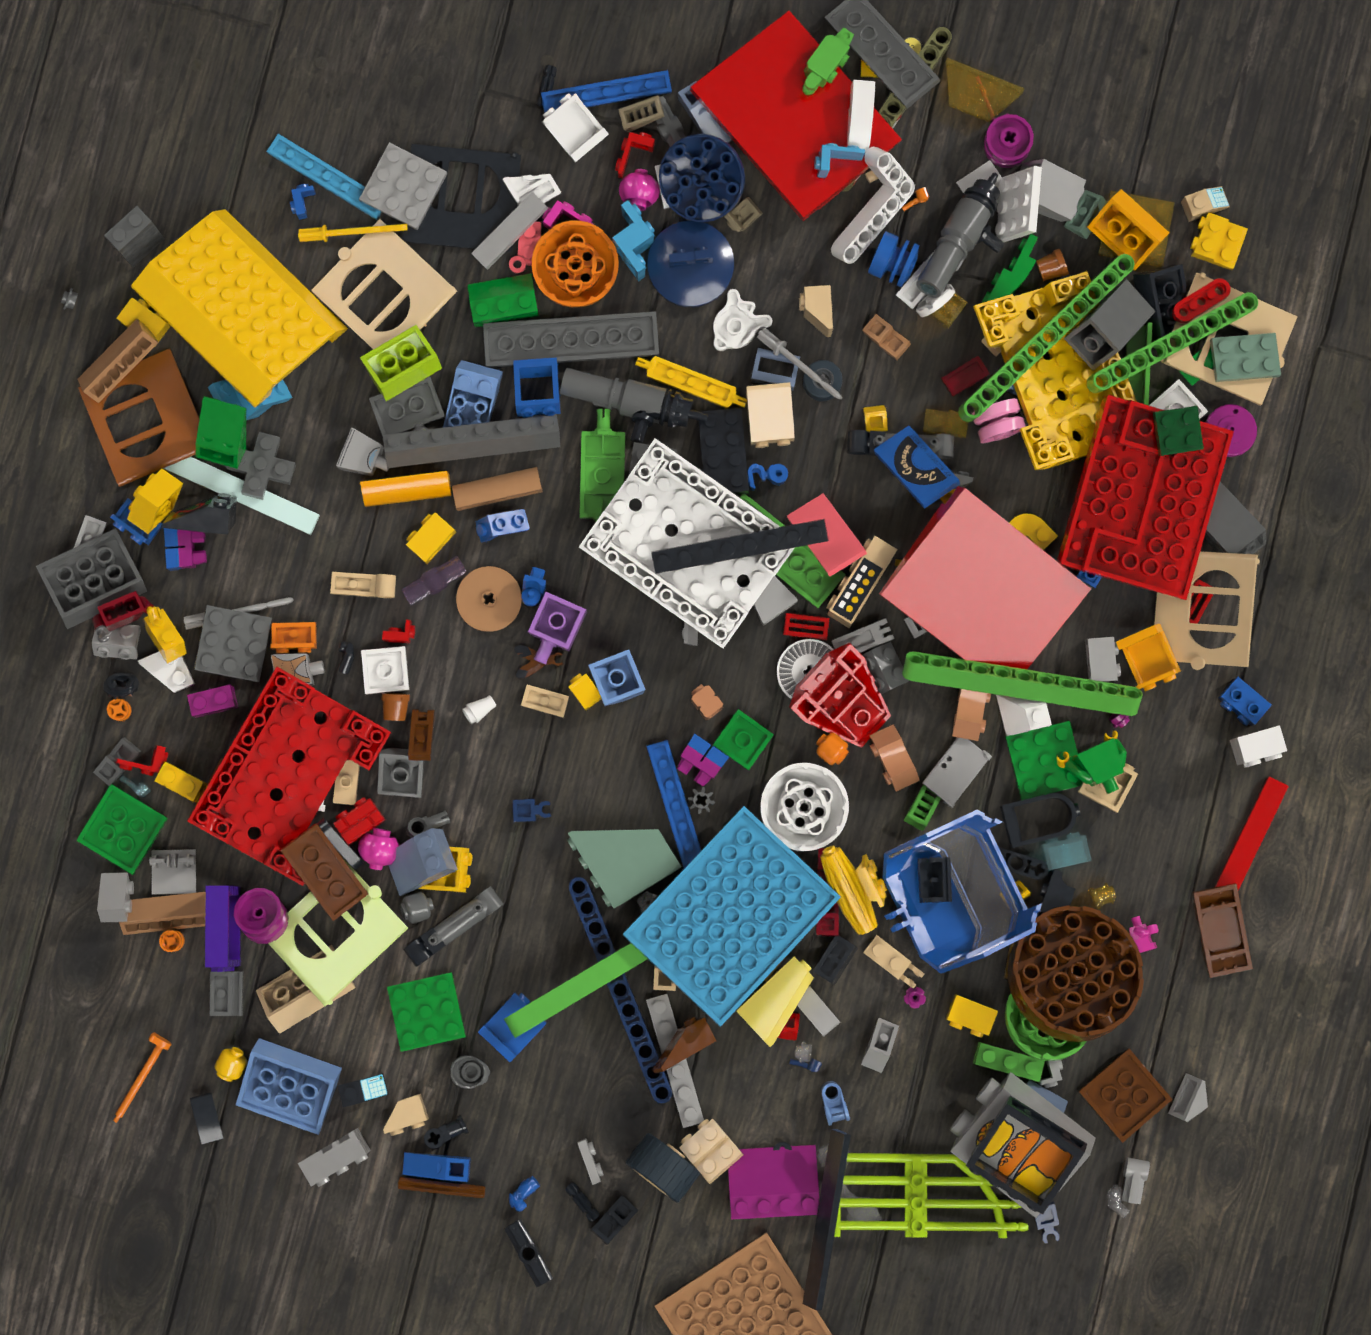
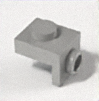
M1061 1060L1046 1061L1050 1077L1040 1079L1039 1085H1044L1045 1088L1058 1085L1057 1081L1062 1080L1060 1070H1063Z

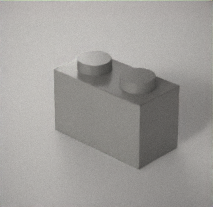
M1114 637L1085 640L1088 679L1107 683L1118 681V677L1121 676V668L1119 663L1116 664V655H1119V649L1116 642H1114Z
M101 873L97 906L100 922H127L128 913L132 912L130 894H134V883L130 881L128 873Z

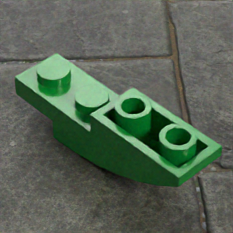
M1030 234L1028 240L1023 238L1018 248L1022 252L1019 258H1013L1008 268L1012 272L1003 268L1001 274L996 273L991 283L994 285L992 293L987 291L982 303L1014 294L1022 285L1037 261L1029 257L1038 237Z

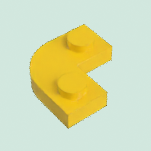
M1021 514L1009 522L1042 550L1058 537L1041 518L1033 514Z

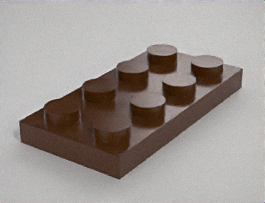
M316 823L280 850L332 921L336 920L368 895L365 888Z

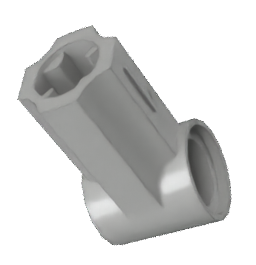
M1126 1158L1121 1201L1141 1204L1144 1182L1149 1174V1161Z

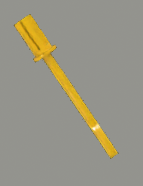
M407 224L327 230L326 225L318 228L299 229L298 237L300 242L320 240L327 242L329 236L407 230Z

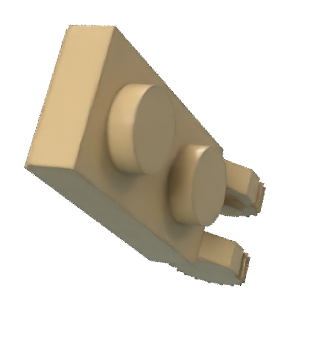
M877 935L863 952L895 978L901 979L912 988H915L916 984L910 978L903 975L905 970L909 968L916 976L921 978L924 976V973L912 965L909 959Z

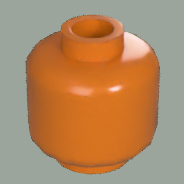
M830 733L828 736L823 734L816 742L818 745L817 755L829 765H834L835 763L839 765L849 753L847 742L836 733Z

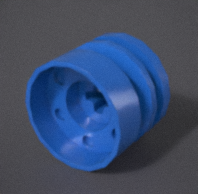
M885 231L868 274L881 279L885 272L889 271V283H892L895 275H898L900 278L897 286L902 288L903 284L910 278L917 262L920 245L914 244L911 252H909L907 247L910 241L906 240L903 246L899 248L897 247L899 236Z

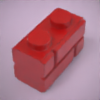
M365 798L360 799L354 804L355 808L348 813L345 810L335 817L337 821L333 824L348 845L353 844L364 834L369 833L373 828L386 821L371 798L367 800Z

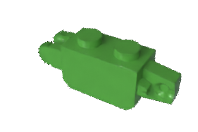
M843 28L836 36L827 35L823 39L804 69L807 79L802 87L803 93L810 96L814 94L819 86L824 88L827 82L830 84L833 82L838 74L836 69L839 65L843 67L850 57L847 53L854 36L852 32Z

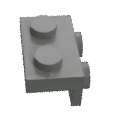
M125 625L113 631L107 629L106 636H110V639L104 643L97 640L98 635L94 630L92 639L94 655L102 658L137 659V646L141 632L140 626Z

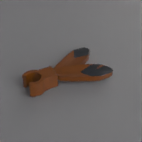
M523 645L514 648L519 656L531 661L518 670L517 678H527L545 666V664L534 660L537 651ZM555 653L550 655L546 665H564L562 662H555V657L558 655L563 656V654Z

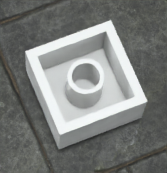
M1280 725L1230 740L1237 765L1243 764L1244 768L1260 764L1261 758H1264L1265 762L1281 758V753L1287 751Z

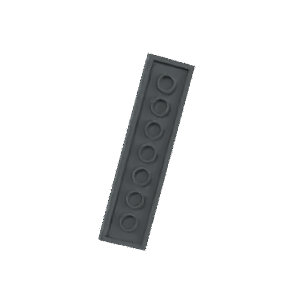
M656 311L483 323L485 362L488 368L514 366V360L556 357L557 363L659 356Z

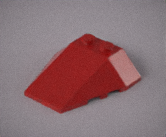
M851 643L826 653L796 685L789 706L804 722L825 732L836 733L843 740L861 748L870 739V735L876 733L891 717L885 701L877 689L875 679L867 667L865 658Z

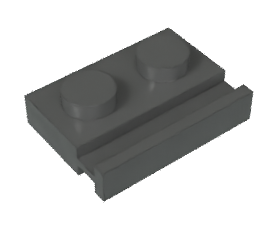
M210 972V1016H243L244 972Z

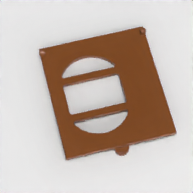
M170 348L141 360L99 403L85 394L81 387H78L119 487L196 455V438L200 419ZM132 384L148 389V392L103 410L108 396L121 386ZM153 398L163 423L116 444L106 418ZM166 432L160 447L147 456L129 457L120 452L122 449Z

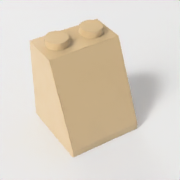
M790 382L747 386L746 399L751 445H756V448L768 447L769 443H777V446L790 445V441H794L795 438Z

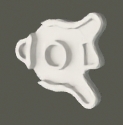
M730 289L727 293L725 307L718 312L714 320L715 349L724 351L748 345L759 330L772 325L771 316L754 315L755 303L743 301L736 289Z

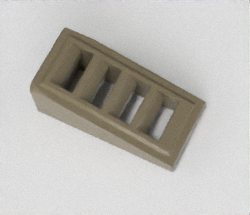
M658 95L618 109L623 129L627 132L665 117ZM655 103L656 106V114H653L651 104ZM645 107L648 108V112H649V116H648V117H646V113H645V110H644ZM638 110L641 112L642 119L638 117ZM631 113H633L634 120H635V121H633V122H632L631 117H630V114H631Z

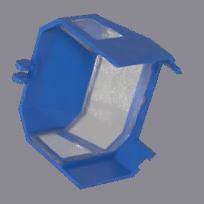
M979 810L970 812L884 853L883 879L897 907V910L885 915L886 920H891L900 914L903 920L902 923H897L890 929L893 933L906 927L920 958L941 974L984 958L1034 933L1037 925L1035 922L1036 916L1041 909V904L1027 908L991 833L990 828L1002 823V821L996 818L991 819ZM950 857L952 902L919 903V858Z

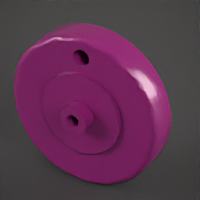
M1233 404L1220 406L1205 421V423L1234 431L1227 457H1237L1244 454L1252 447L1256 440L1257 425L1255 419L1248 410L1241 406Z

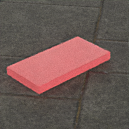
M824 493L787 515L792 525L825 518L829 541L807 546L829 577L867 554L864 547Z

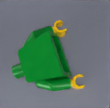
M1114 730L1112 737L1105 733L1103 743L1072 756L1073 760H1070L1068 752H1063L1065 760H1060L1059 757H1056L1059 767L1066 768L1083 783L1089 784L1091 787L1102 783L1106 793L1110 794L1119 789L1114 777L1124 773L1123 768L1126 764L1127 751L1120 740L1117 739L1118 732Z

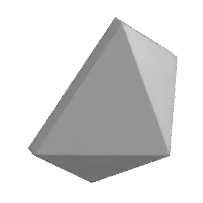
M1186 1073L1168 1114L1188 1122L1208 1108L1205 1081Z

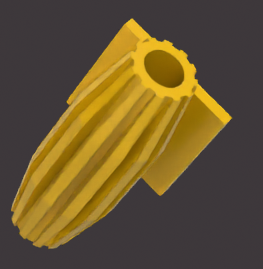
M833 845L825 848L820 858L829 886L841 896L837 903L842 913L858 935L869 933L878 926L871 901H877L879 906L883 907L886 898L885 891H887L883 879H878L876 875L878 870L873 859L869 860L867 854L862 856V862L855 869L840 847L835 848Z

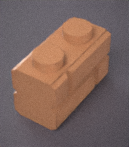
M701 684L692 691L691 702L697 710L700 709L699 713L705 720H709L722 710L723 703L718 696H715L710 686L704 687Z

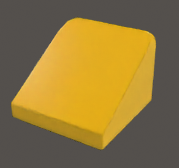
M884 405L863 408L866 431H888L887 413Z

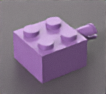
M545 592L528 630L530 635L542 641L534 660L546 665L553 647L556 646L570 651L587 613L586 609Z

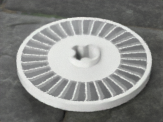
M815 639L800 640L790 645L782 653L777 665V679L782 691L792 699L796 685L806 675L803 671L807 670V666H811L812 669L826 653L834 649L828 644Z

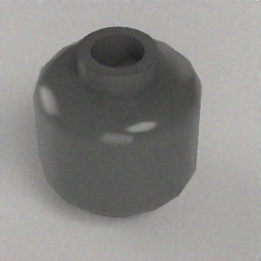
M422 892L405 896L399 905L403 919L405 921L408 920L412 924L429 919L431 910L434 909L432 899L426 897Z

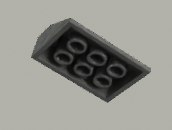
M116 528L36 566L67 629L94 617L96 614H100L97 609L98 606L134 591L137 592L138 596L147 592L144 582Z

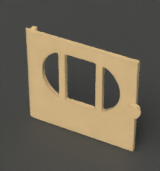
M379 219L373 226H385L386 224ZM395 232L367 233L351 249L347 247L341 248L338 252L341 260L311 290L372 349L379 347L414 325H417L421 330L457 292L453 286ZM363 265H377L345 300H342V285L349 273ZM382 271H385L403 290L369 325H366L349 309V306ZM409 296L410 309L405 320L398 327L390 331H375L387 316Z
M1196 273L1187 296L1212 282L1213 279L1206 277L1205 273ZM1231 288L1229 296L1224 301L1209 309L1205 313L1201 314L1197 318L1209 313L1210 311L1224 305L1225 303L1239 297L1244 293L1234 288ZM1215 289L1217 294H1221L1219 289ZM1243 299L1242 304L1248 309V303ZM1258 299V306L1253 312L1230 323V325L1246 331L1248 335L1276 333L1280 368L1284 366L1282 354L1297 316ZM1197 300L1199 305H1204L1202 300ZM1225 309V316L1230 318V312ZM1180 311V315L1186 316L1184 311ZM1176 321L1173 331L1177 330L1178 328L1186 324H1181ZM1188 328L1189 336L1192 331V329ZM1217 331L1207 336L1197 361L1193 359L1189 346L1161 360L1162 363L1260 406L1273 379L1262 378L1215 382L1214 370L1205 367L1204 361L1211 347L1210 340L1215 337ZM1170 338V345L1175 348L1176 342Z
M1200 552L1187 600L1157 593L1154 625L1161 624L1177 662L1191 663L1192 668L1195 670L1204 668L1205 664L1249 666L1257 564L1260 563L1258 555ZM1222 570L1232 575L1237 580L1240 588L1194 586V582L1206 572ZM1192 593L1240 596L1238 625L1225 626L1190 623ZM1190 630L1235 633L1236 636L1231 642L1221 648L1208 649L1199 645L1192 638Z

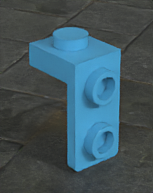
M834 143L822 145L819 156L815 157L814 169L818 170L817 177H827L830 171V158L861 161L865 155V149H860L855 145L839 147Z

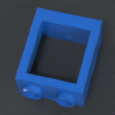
M557 357L514 360L517 417L528 418L536 415L553 416L561 414ZM552 376L554 399L521 401L520 379Z

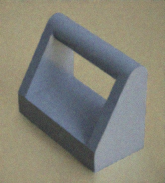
M758 348L751 382L763 385L790 382L791 390L793 391L798 367L794 364L792 378L758 371L760 357L792 363L783 354L775 356L773 354L774 351Z

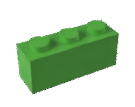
M978 1042L973 1064L1008 1074L1011 1072L1016 1076L1040 1082L1045 1063L1044 1060Z

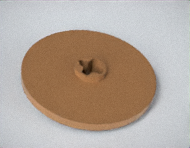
M486 566L475 569L465 576L458 587L456 603L461 617L468 625L480 631L494 632L504 629L516 619L521 609L522 594L517 581L511 574L501 568ZM493 594L495 602L493 604L489 602L486 605V600L483 597Z

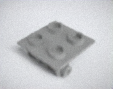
M196 849L152 850V857L149 859V863L152 865V894L196 893Z

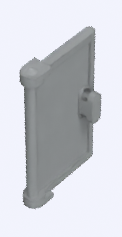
M957 737L922 784L940 797L948 807L953 808L956 801L992 756L985 750L982 751L970 740Z

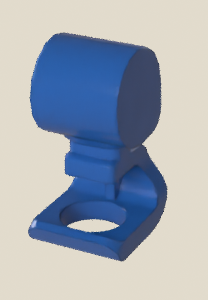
M753 464L747 471L748 485L752 491H755L756 488L752 473H758L762 482L768 479L774 485H782L788 477L787 468L781 464L771 465L767 471L764 470L763 466Z

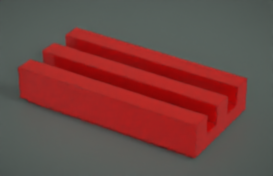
M1199 579L1194 582V586L1212 587ZM1198 593L1190 608V617L1204 593ZM1213 594L1206 596L1194 620L1189 619L1190 623L1198 624Z
M786 613L783 635L827 640L829 618ZM790 619L823 622L824 626L790 623ZM789 627L823 631V635L789 631Z

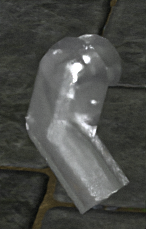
M1113 1185L1107 1193L1108 1206L1124 1219L1130 1210L1121 1203L1122 1188L1119 1185Z

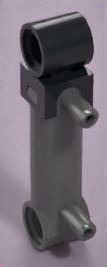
M850 430L848 431L847 454L876 456L874 449L895 434L885 433V431ZM918 435L940 459H951L954 457V435Z
M490 886L403 950L415 967H417L482 919L499 909L504 903Z

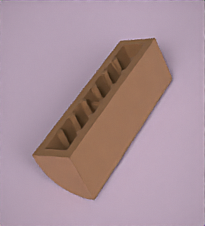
M136 319L78 378L82 391L99 403L158 344L153 333L140 320Z
M537 467L452 486L455 505L458 511L543 492Z
M206 892L131 900L132 912L128 913L127 922H119L123 935L205 926Z

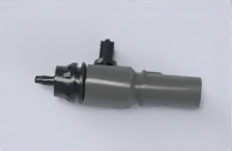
M992 173L988 180L977 179L973 186L967 188L960 197L956 207L941 230L942 237L937 241L936 250L916 282L918 289L924 294L934 298L940 297L954 272L959 270L968 252L972 251L977 243L984 242L996 253L1003 248L1004 242L990 232L991 226L987 223L997 209V199L1000 196V191L995 185L998 178L997 173Z
M566 368L563 376L560 395L591 402L596 406L610 410L614 408L618 410L620 415L632 418L635 425L630 441L643 444L647 427H651L653 422L660 423L661 426H664V423L667 422V427L672 428L675 426L687 427L689 418L699 421L708 420L707 414L692 410V399L685 398L681 392L677 391L673 395L672 389L667 391L666 388L632 379L621 382L617 377L613 380L571 368Z

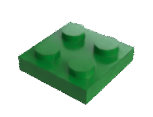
M738 709L713 746L749 771L774 734Z

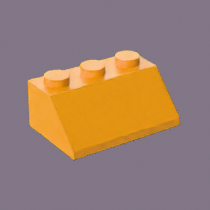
M1122 189L1109 200L1087 226L1090 231L1118 256L1121 254L1130 255L1135 264L1133 270H1136L1170 233Z

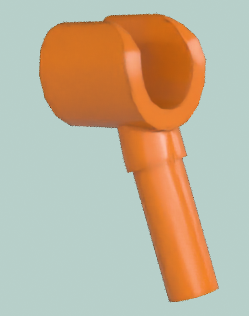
M925 187L915 191L917 198L902 206L903 211H906L915 204L928 200L929 196Z

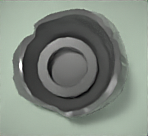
M464 1055L452 1062L450 1075L456 1086L463 1089H473L487 1082L490 1070L477 1057Z

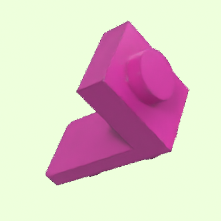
M558 200L552 209L549 207L542 217L544 219V227L549 230L555 226L562 214H565L574 221L591 223L593 220L584 213L581 215L574 211L575 208L565 201L561 203Z

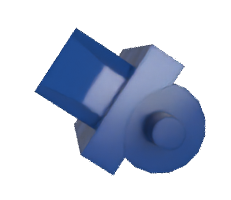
M532 567L530 576H524L521 599L525 605L536 606L539 601H542L546 587V580L543 579L545 570Z

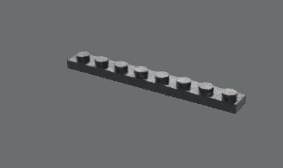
M824 518L652 551L651 555L655 574L827 542L829 537Z

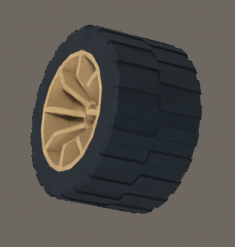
M650 1133L645 1135L626 1160V1164L676 1203L680 1202L700 1175V1172L684 1159L685 1156L670 1144L667 1143L666 1145Z

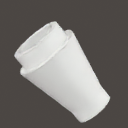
M489 695L486 698L466 704L462 711L470 724L478 723L496 707V704Z

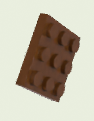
M1129 1048L1078 1091L1122 1143L1173 1100Z

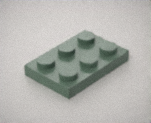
M1276 333L1211 338L1210 345L1215 382L1281 376Z

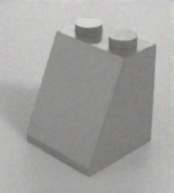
M1045 159L1023 162L1020 171L1032 166L1042 167L1038 214L1060 222L1072 220L1077 213V204L1084 193L1086 180Z

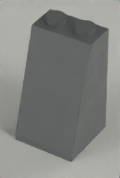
M138 206L132 209L104 235L109 243L132 267H135L165 239Z
M1126 279L1114 288L1064 339L1092 370H1095L1118 353L1155 313V310Z
M1220 482L1204 538L1218 553L1255 554L1266 545V529Z

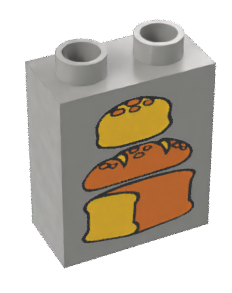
M1010 1072L1001 1084L991 1078L976 1097V1100L983 1104L975 1115H972L965 1109L952 1124L949 1131L955 1134L957 1138L950 1152L967 1164L970 1155L1011 1095L1087 1143L1085 1153L1063 1184L1064 1186L1090 1156L1096 1138ZM1007 1115L979 1159L1044 1199L1073 1155L1015 1118ZM1000 1187L998 1188V1189H999L1000 1191H1002L1005 1195H1007L1009 1198H1011L1006 1191H1004V1190L1001 1189ZM1011 1198L1014 1202L1020 1205L1023 1209H1025L1035 1218H1037V1216L1040 1214L1039 1212H1034L1027 1207V1204L1023 1203L1019 1199L1015 1200Z

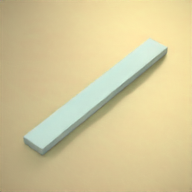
M193 457L163 468L216 493L230 494L231 497L237 498L238 503L309 535L312 534L320 517L319 514L268 491L265 492L263 500L242 495L241 491L244 480Z

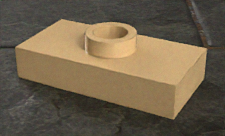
M527 685L521 706L563 718L569 696Z
M350 760L345 762L335 780L333 803L354 805L356 803L360 765Z

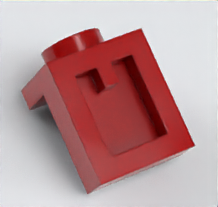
M406 620L405 632H402L401 628H389L388 631H383L382 640L384 642L410 644L411 638H415V625H412L411 620Z

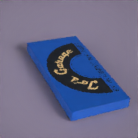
M907 426L874 449L876 456L924 509L960 485L959 479L910 426Z

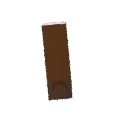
M694 1016L683 1022L685 1026L679 1028L652 1069L654 1073L664 1072L716 1042L705 1017L696 1019Z

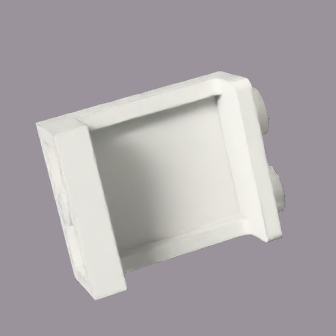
M568 93L559 101L562 104L556 110L552 107L543 114L545 119L542 123L572 160L576 162L609 134L590 113L575 93L571 96Z

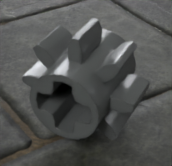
M705 787L699 793L693 789L694 798L688 797V800L694 803L690 809L698 808V814H701L702 809L710 812L708 805L715 804L709 798L713 792L704 793ZM698 795L707 797L705 806L696 804Z

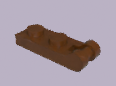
M412 709L408 751L409 760L431 761L435 710L419 712L418 709Z

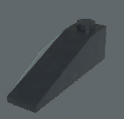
M1182 264L1152 269L1133 275L1135 289L1155 310V313L1147 320V322L1152 323V334L1155 341L1171 333L1176 324L1172 316V310L1183 299V293H1186V281Z

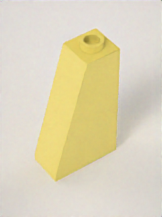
M793 957L737 1010L739 1015L769 1047L776 1041L814 979L809 972L812 968L803 959L799 962Z

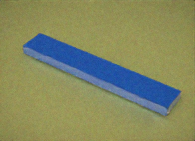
M666 70L542 92L541 98L545 114L552 107L555 110L562 104L559 101L568 93L571 96L576 93L587 108L671 93L672 90L669 73Z
M668 740L646 747L685 869L701 852V848Z

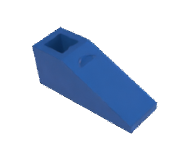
M404 1152L403 1175L468 1182L471 1157Z

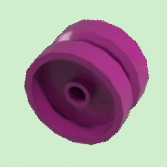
M1006 114L997 117L990 124L984 138V151L987 158L993 164L1002 168H1012L1020 165L1027 158L1033 145L1034 134L1030 124L1018 115Z
M254 888L246 891L238 899L234 908L236 924L248 939L255 943L268 944L276 941L284 934L288 926L289 916L285 906L268 889Z

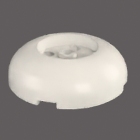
M811 763L792 764L778 771L767 783L761 798V816L764 825L788 848L797 851H812L831 843L843 830L849 813L848 796L838 777L830 770ZM806 788H811L813 790V795L811 797H806L804 795V790ZM787 798L793 799V807L788 808L785 806L784 803ZM803 803L808 805V810L805 812L800 810V806ZM817 807H821L824 810V814L820 817L814 813ZM799 817L803 818L805 822L802 827L795 825V820Z

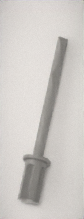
M766 328L759 331L757 338L773 350L775 356L783 354L810 378L820 383L832 396L842 399L837 390L822 381L814 371L785 348L787 345L786 341H781Z
M288 597L233 610L249 613L263 610L267 607L286 605L294 600ZM205 612L183 617L186 630L201 627Z

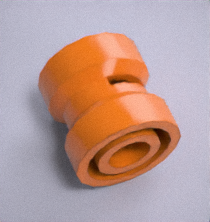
M167 930L161 934L159 939L161 948L167 952L179 951L185 943L183 934L177 930Z

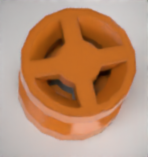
M113 699L107 706L109 717L117 721L127 720L132 712L130 704L122 699Z

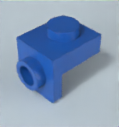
M301 184L296 186V189L291 190L294 201H290L292 213L296 214L299 220L308 218L303 197L316 194L313 186Z

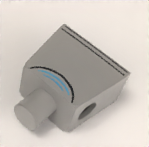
M351 428L337 462V468L368 476L374 475L376 467L384 471L389 470L386 464V457L382 456L383 446L358 430Z

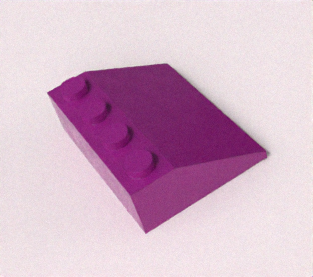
M816 1145L791 1146L792 1150L785 1149L784 1146L780 1147L779 1150H773L774 1147L739 1149L743 1156L728 1168L731 1220L817 1215L819 1185Z

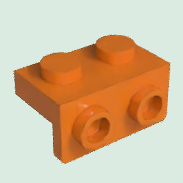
M316 622L272 623V644H270V648L276 650V654H288L289 650H298V653H311V649H317Z

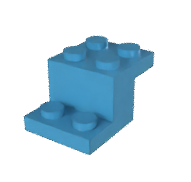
M627 200L621 205V211L629 226L612 237L617 253L639 282L646 277V262L640 254L652 246L655 236L653 232L655 231L648 221L644 222L642 220V213L635 203L631 205Z
M283 379L273 387L271 395L256 408L227 380L212 383L208 387L214 399L246 408V420L257 418L271 406L287 402L292 398Z

